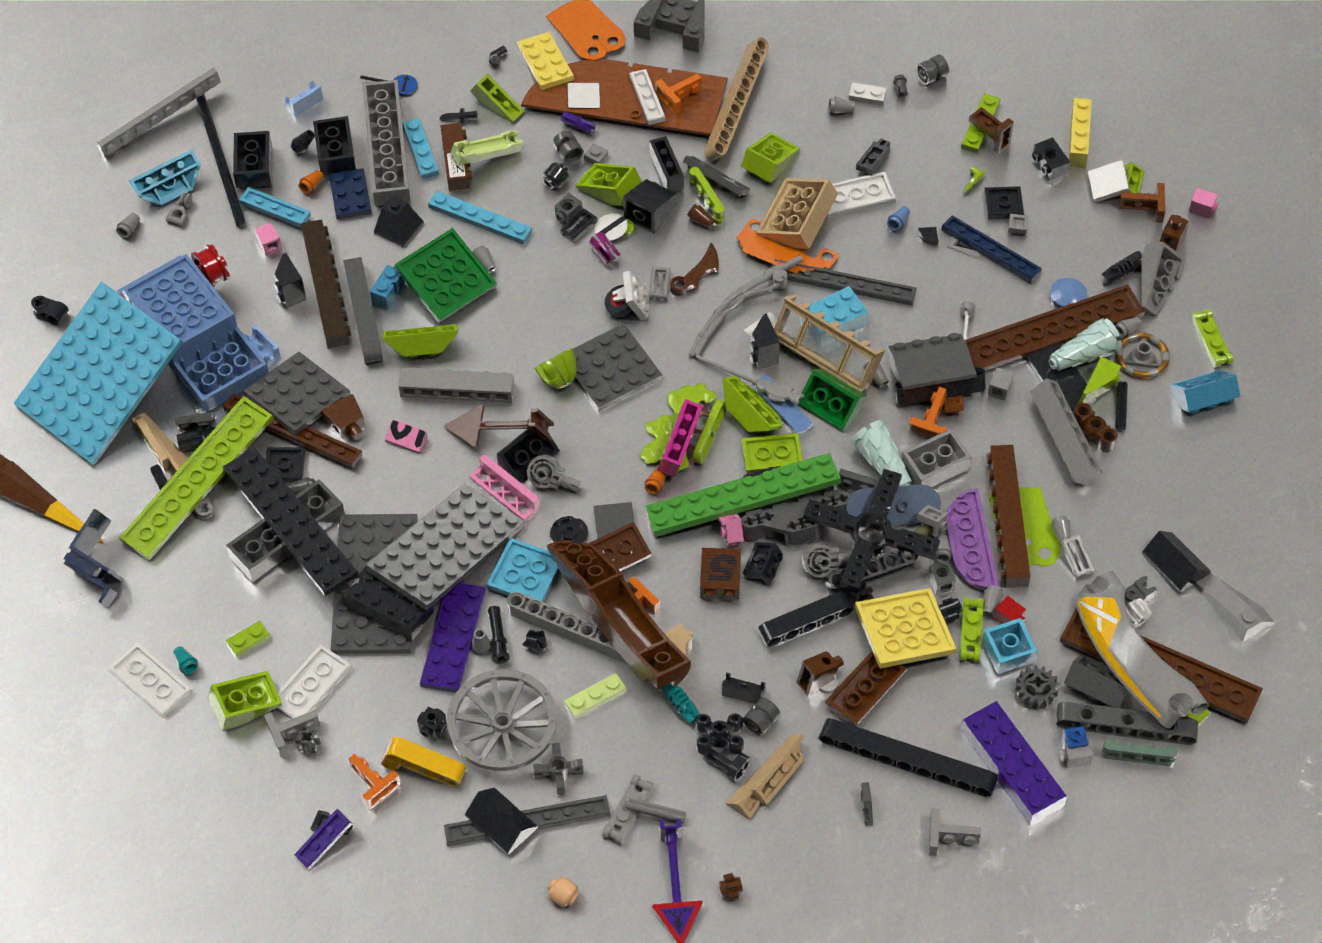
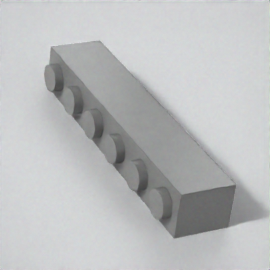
M409 367L401 368L398 387L400 397L512 403L514 376L507 372L492 373L488 371L473 372L469 370L454 371L450 369L435 370L432 368L415 369Z
M1046 378L1030 391L1033 397L1032 401L1038 407L1040 417L1046 423L1047 431L1053 437L1055 447L1061 453L1062 461L1070 471L1071 479L1075 483L1087 485L1103 472L1058 383Z

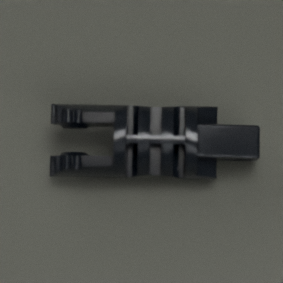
M1136 251L1111 265L1101 274L1102 280L1110 284L1140 268L1141 251Z

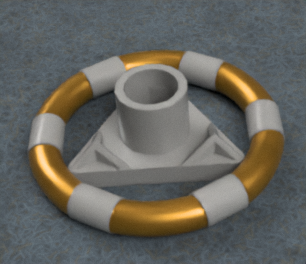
M1140 332L1121 339L1122 348L1119 352L1115 353L1118 365L1121 366L1124 372L1138 378H1152L1158 376L1167 368L1170 361V353L1166 344L1160 338L1149 333ZM1142 339L1123 360L1124 346L1129 342ZM1146 340L1154 343L1161 349V364L1153 353L1151 345ZM1129 365L1150 367L1155 369L1149 371H1138L1130 367Z

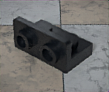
M755 542L742 574L745 578L763 579L766 585H771L783 558L782 551L776 543Z

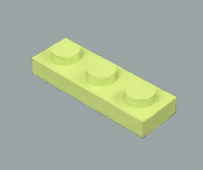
M614 673L564 700V704L573 718L576 719L625 693L627 688L618 674Z

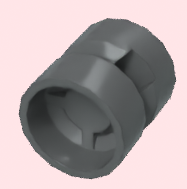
M940 54L930 58L929 61L925 60L919 63L916 67L917 74L925 85L936 81V78L940 79L949 74L948 63Z
M569 130L558 133L552 141L555 149L566 164L577 162L584 154L581 145Z
M761 697L755 703L753 709L748 711L743 717V723L751 732L762 736L781 713L772 701Z

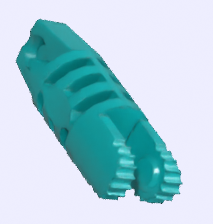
M671 683L661 687V690L667 696V700L689 723H694L700 713L683 689L678 687V685L673 686Z

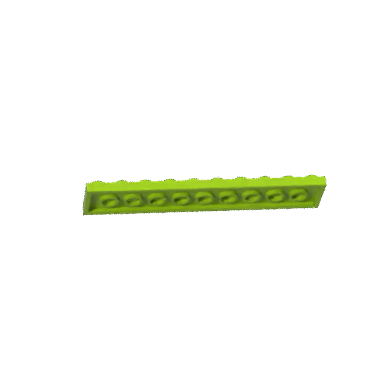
M243 396L120 535L119 539L150 561L226 474L223 466L241 456L274 419L272 414Z

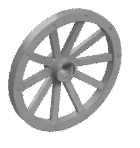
M515 670L488 671L467 681L454 695L447 714L449 737L457 752L471 764L492 771L515 770L538 759L550 746L557 729L556 705L548 689L534 677ZM501 680L518 682L506 711H503L497 681ZM491 682L497 712L494 713L472 691ZM524 685L532 688L540 695L511 715ZM468 697L490 719L457 712L463 700ZM543 702L546 704L549 720L517 721ZM456 720L489 727L460 738L456 730ZM500 723H507L505 726H499ZM547 727L539 743L534 742L516 730L518 728ZM493 734L480 756L464 745ZM512 735L532 748V750L514 758L509 736ZM503 738L507 760L488 759L487 757L498 739Z

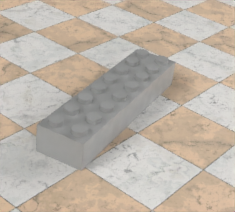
M398 80L362 83L375 206L385 205L391 196L409 203L411 201Z

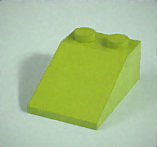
M770 132L746 149L741 167L746 169L747 172L761 177L762 180L771 183L781 175L800 151V147Z
M594 163L575 186L577 189L610 205L624 206V195L639 185L642 180L635 166Z
M268 671L212 684L208 696L222 731L242 726L282 706V701Z

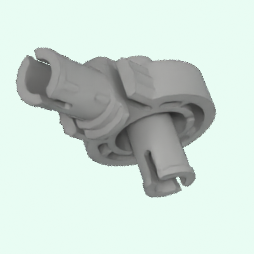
M549 455L535 457L527 468L529 481L538 488L552 487L557 490L559 486H564L577 493L581 481L567 476L564 473L566 468L561 467L558 461ZM540 459H546V460L543 461V463H542V461H539V462H537V463L535 462V461L540 460Z
M814 543L803 552L801 558L802 566L807 573L814 577H825L832 571L839 570V566L847 565L851 553H838V548H830L822 543ZM809 567L819 573L812 572Z

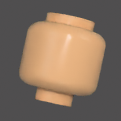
M561 876L558 880L553 878L547 887L550 890L548 898L561 908L570 907L579 895L577 885L565 876Z

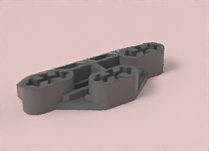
M834 486L747 510L745 516L741 519L743 538L751 541L780 532L784 534L786 543L790 545L816 540L821 535V524L803 519L809 500H815L846 510L847 501L851 495L844 491L840 492L839 489L834 490Z

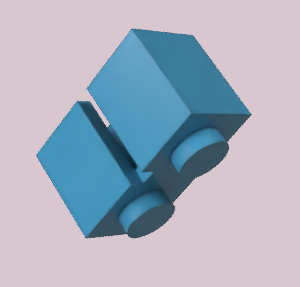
M386 265L370 291L372 305L385 310L390 309L396 299V295H399L405 285V280L394 267Z

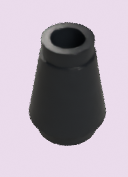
M306 130L292 140L291 148L295 153L301 154L306 152L315 138L313 131Z

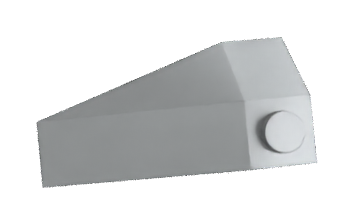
M1164 242L1146 244L1141 260L1142 308L1153 316L1157 315L1164 304L1168 291H1172L1175 280L1180 278L1186 259Z
M1212 573L1195 583L1197 588L1242 642L1275 624V621L1263 607Z

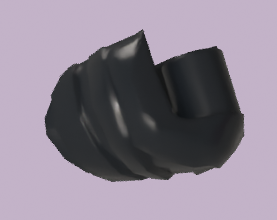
M529 630L522 646L531 648L537 653L544 651L548 646L544 631Z

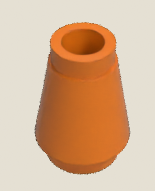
M316 170L301 178L298 184L299 189L304 194L313 193L324 177L322 172Z
M658 467L645 481V490L654 495L662 491L666 473L657 470Z

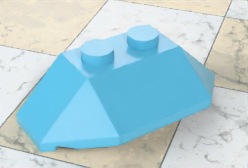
M193 149L130 179L129 183L137 197L162 206L180 197L182 193H188L193 190L201 164Z

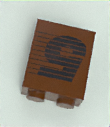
M702 548L700 598L707 600L725 599L728 601L739 599L741 549Z

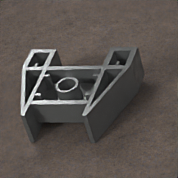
M649 0L638 11L634 20V36L650 40L655 29L658 28L682 34L683 49L699 52L704 42L705 0H698L697 2L692 0Z

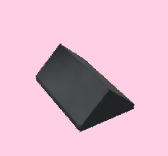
M526 429L497 453V462L501 468L521 483L528 477V465L535 457L539 455L553 457L560 450L553 439L551 441H544L533 430L529 431ZM540 459V460H537V461H535V462L537 463V462H539V461H542V463H543V461L546 460V459Z
M1158 531L1142 551V554L1180 593L1211 573V570L1172 532Z
M495 787L478 791L465 813V816L507 855L538 828L533 821Z

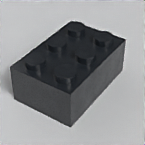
M348 116L313 121L319 168L322 174L355 170L356 165Z
M269 131L234 133L233 176L236 188L272 186V141Z

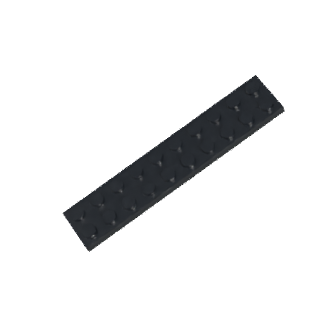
M256 447L223 466L224 472L325 597L359 576L357 570Z

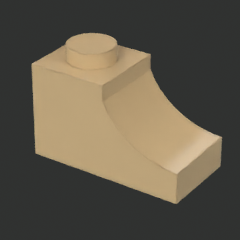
M682 623L664 632L685 655L692 648L693 635L688 628H684Z

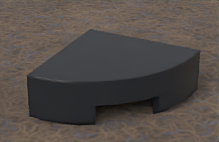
M936 227L918 228V234L921 239L928 241L929 244L938 245Z

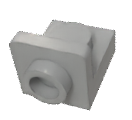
M927 505L918 513V521L934 527V537H938L942 532L944 533L948 527V513Z

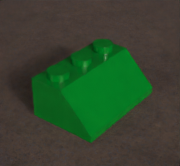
M821 368L812 371L801 393L805 397L799 398L798 404L844 431L860 413L868 396Z

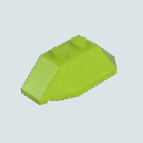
M457 324L383 331V341L404 357L416 358L419 355L426 354L427 356H435L438 353H442L456 337L458 327Z
M737 376L723 378L725 407L741 423L745 430L757 432L782 428L783 424L781 423L780 416L754 389L741 382Z

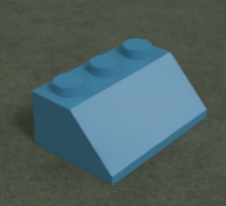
M1223 370L1169 385L1180 408L1188 413L1199 412V409L1204 407L1214 408L1221 402L1231 403L1235 398L1241 397L1237 376Z

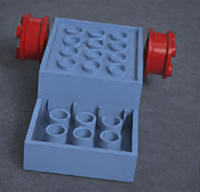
M207 244L205 249L199 253H191L192 260L187 254L180 255L117 290L118 294L183 341L168 365L205 413L225 403L233 393L241 394L244 389L269 373L267 363L238 328L235 314L214 289L215 284L219 281H227L230 274L225 268L227 262L223 256L219 257L213 244Z

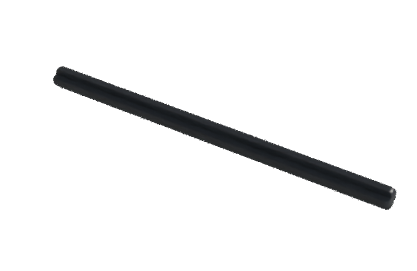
M205 94L196 98L236 226H245V218Z

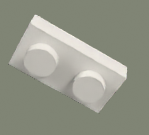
M852 82L849 100L883 106L887 88Z

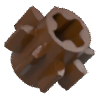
M733 873L723 875V881H719L722 897L727 896L729 901L738 899L739 893L743 892L740 877L733 876Z

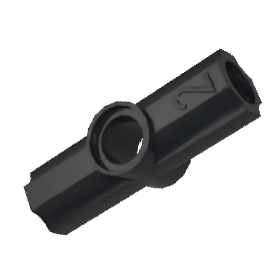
M202 425L197 428V431L177 434L179 451L198 448L216 427Z

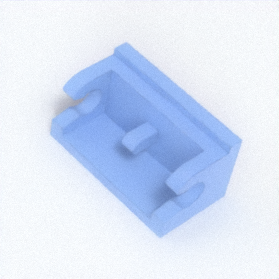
M311 81L309 89L290 101L288 96L285 97V108L296 117L323 100L319 84L315 86L314 81Z
M257 325L252 328L253 334L250 337L245 334V337L267 363L268 368L281 360L279 347Z

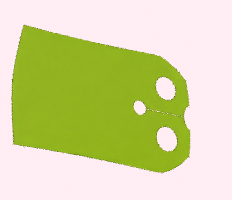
M1020 487L1025 538L1032 541L1030 545L1026 544L1029 567L1034 564L1041 567L1055 564L1060 555L1061 547L1051 527L1052 521L1041 487ZM988 494L992 510V502H994V497H991L990 494ZM1047 548L1050 550L1051 556L1047 559L1041 558L1039 550Z

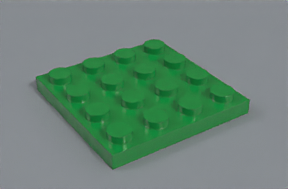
M453 228L400 260L394 266L438 323L497 285L496 281Z

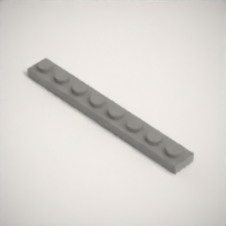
M213 67L97 142L101 154L107 157L151 127L188 105L191 101L202 96L211 88L216 87L221 83L218 72Z

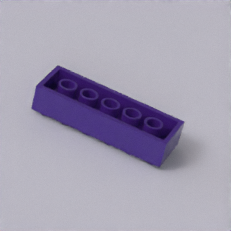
M997 701L962 720L961 732L987 768L997 774L998 783L1030 826L1064 807L1067 795Z

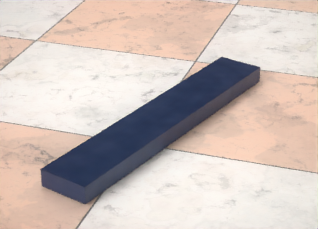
M953 215L942 225V231L1030 283L1042 271L1041 267Z

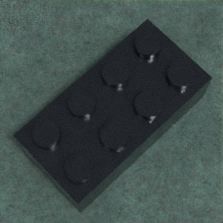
M365 566L344 594L346 606L413 641L434 613V605L426 611L367 572Z

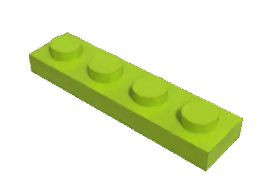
M984 93L977 110L982 107L994 116L1001 98ZM971 123L962 141L961 149L978 153L986 134Z

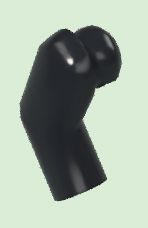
M501 46L490 53L489 63L492 66L500 64V57L507 53L506 47Z

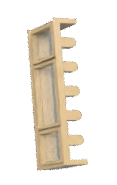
M795 294L784 298L785 303L774 327L780 342L779 344L787 346L793 353L800 354L805 357L806 361L816 364L820 369L822 368L860 392L869 388L885 349L881 348L874 351L869 348L871 344L869 340L859 342L854 339L856 334L854 331L843 332L839 329V322L833 321L828 323L823 320L825 317L823 312L813 314L809 311L810 305L808 303L800 305L795 303L797 298Z

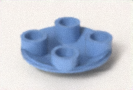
M1073 278L1059 279L1051 286V301L1053 304L1063 307L1086 299V287L1080 281Z

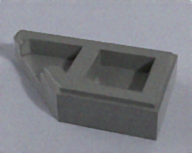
M863 782L860 788L864 823L866 826H873L869 782Z

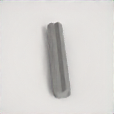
M631 797L626 802L627 810L677 822V819H681V823H684L686 819L685 811Z

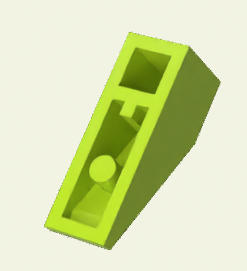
M488 73L470 91L483 105L511 123L524 112Z
M1100 357L1078 404L1088 403L1111 389L1113 383L1117 385L1121 374H1119L1121 366Z

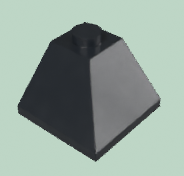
M391 196L381 209L374 234L404 248L424 224V221L407 202Z

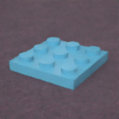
M510 538L486 587L507 596L513 592H519L544 602L559 572V568L549 551Z

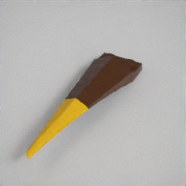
M0 454V498L30 509L79 532L84 523L16 463ZM100 538L98 542L103 544V539Z

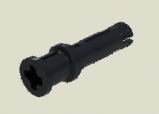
M491 606L488 609L492 634L490 647L493 649L492 661L502 664L510 659L506 648L508 642L503 634L500 607Z

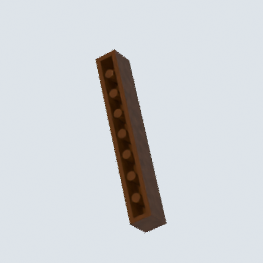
M991 445L989 453H986V464L990 465L988 480L992 481L990 496L994 497L992 513H996L994 529L998 530L999 534L996 535V545L1001 550V552H998V561L1002 563L1003 569H1000V578L1004 580L1005 588L1029 587L1031 576L1014 446Z

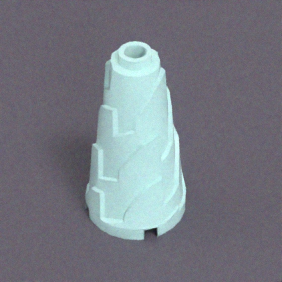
M1102 318L1052 353L1049 365L1052 369L1060 371L1071 366L1073 368L1085 362H1092L1100 357L1105 358L1113 355L1122 348L1121 340L1118 342L1116 340V337L1120 335L1110 320Z
M882 420L870 423L871 428L866 429V427H863L851 439L853 446L880 475H882L884 469L902 474L900 485H911L912 480L906 470V465L897 451L899 450L890 436V431Z

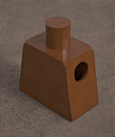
M1171 215L1162 232L1160 242H1164L1178 252L1187 234L1189 221L1179 215ZM1170 238L1173 240L1172 244L1168 243V240H1170Z
M353 394L321 410L323 421L340 438H346L351 435L354 440H358L363 436L361 429L365 427L364 417Z
M827 651L802 661L796 683L809 697L835 679L838 669L844 666V661L839 655L833 658Z

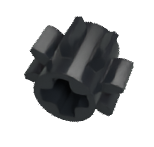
M865 582L861 584L859 592L849 589L850 594L853 595L850 597L852 603L874 599L873 595L870 594L873 592L872 587L867 588Z
M951 595L942 598L943 604H940L939 608L943 618H950V621L959 619V613L963 612L959 599H952Z

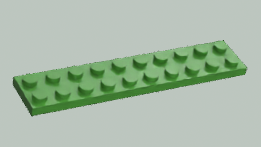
M827 453L778 467L771 471H765L754 477L747 476L649 504L645 507L654 535L657 537L713 521L722 516L734 515L841 484V478L831 454Z

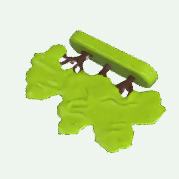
M697 383L695 386L686 385L679 390L669 392L667 394V401L674 413L671 416L662 415L656 421L652 420L645 423L648 434L655 436L656 440L645 444L640 453L641 459H644L646 464L656 463L662 459L684 400L687 399L703 406L701 409L703 412H700L699 417H707L703 430L694 428L691 438L696 433H699L700 437L696 446L689 442L679 470L688 467L689 462L686 454L691 450H694L693 461L703 464L726 412L725 401L716 400L711 411L708 412L706 404L711 403L716 398V394L714 391L708 390L705 383Z

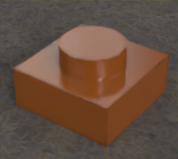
M963 397L945 398V413L955 414L964 411Z

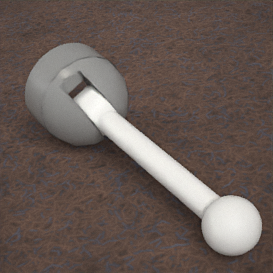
M968 301L962 302L960 307L961 314L965 317L964 340L968 339V320L974 314L976 306Z

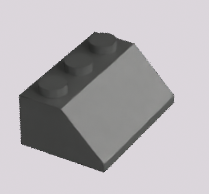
M1081 654L1072 662L1064 684H1067L1069 689L1076 692L1081 691L1091 700H1100L1105 703L1106 707L1121 708L1130 694L1108 666L1084 654Z

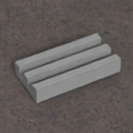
M652 267L649 300H653V298H656L658 301L660 299L668 300L670 268ZM656 272H659L657 293H654ZM663 272H666L665 288L663 294L661 293Z
M1079 535L1060 542L1075 578L1094 571V567ZM1073 541H1076V544L1087 566V569L1084 568L1079 553L1077 552Z

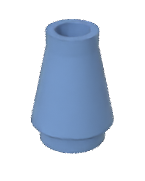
M902 206L888 217L887 225L891 230L898 231L904 227L910 214L909 208Z

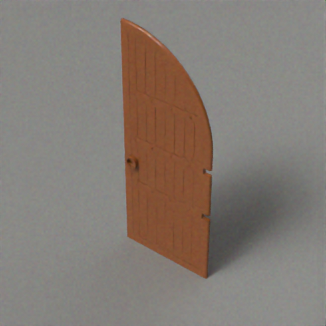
M583 60L568 64L574 75L573 81L545 90H541L536 82L526 93L521 106L710 136L718 117L728 77L698 73L702 77L701 90L682 99L680 113L676 115L658 98L665 115V122L652 125L647 123L629 73L646 69L654 90L655 81L662 79L668 87H671L697 73L672 69V72L669 73L667 72L668 68L633 63V66L630 67L628 66L629 62L617 60ZM568 83H599L600 108H569Z

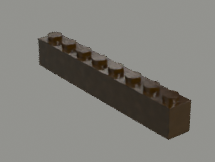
M322 219L301 223L327 349L349 345L348 337H351L350 326L345 325V322H348L346 311L342 312L345 304L343 297H339V293H342L340 282L336 283L335 280L339 279L337 268L332 266L335 265L334 254L329 253V251H332L331 241L326 239V237H329L328 227L323 226Z

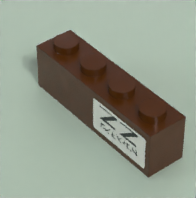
M461 123L440 125L449 191L470 189L469 181H473L471 170L468 171L467 168L471 167L470 163L458 165L451 154L455 142L467 140L466 129L462 130Z

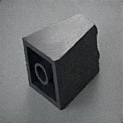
M645 179L624 195V218L655 234L676 207L677 193L660 186L656 182Z

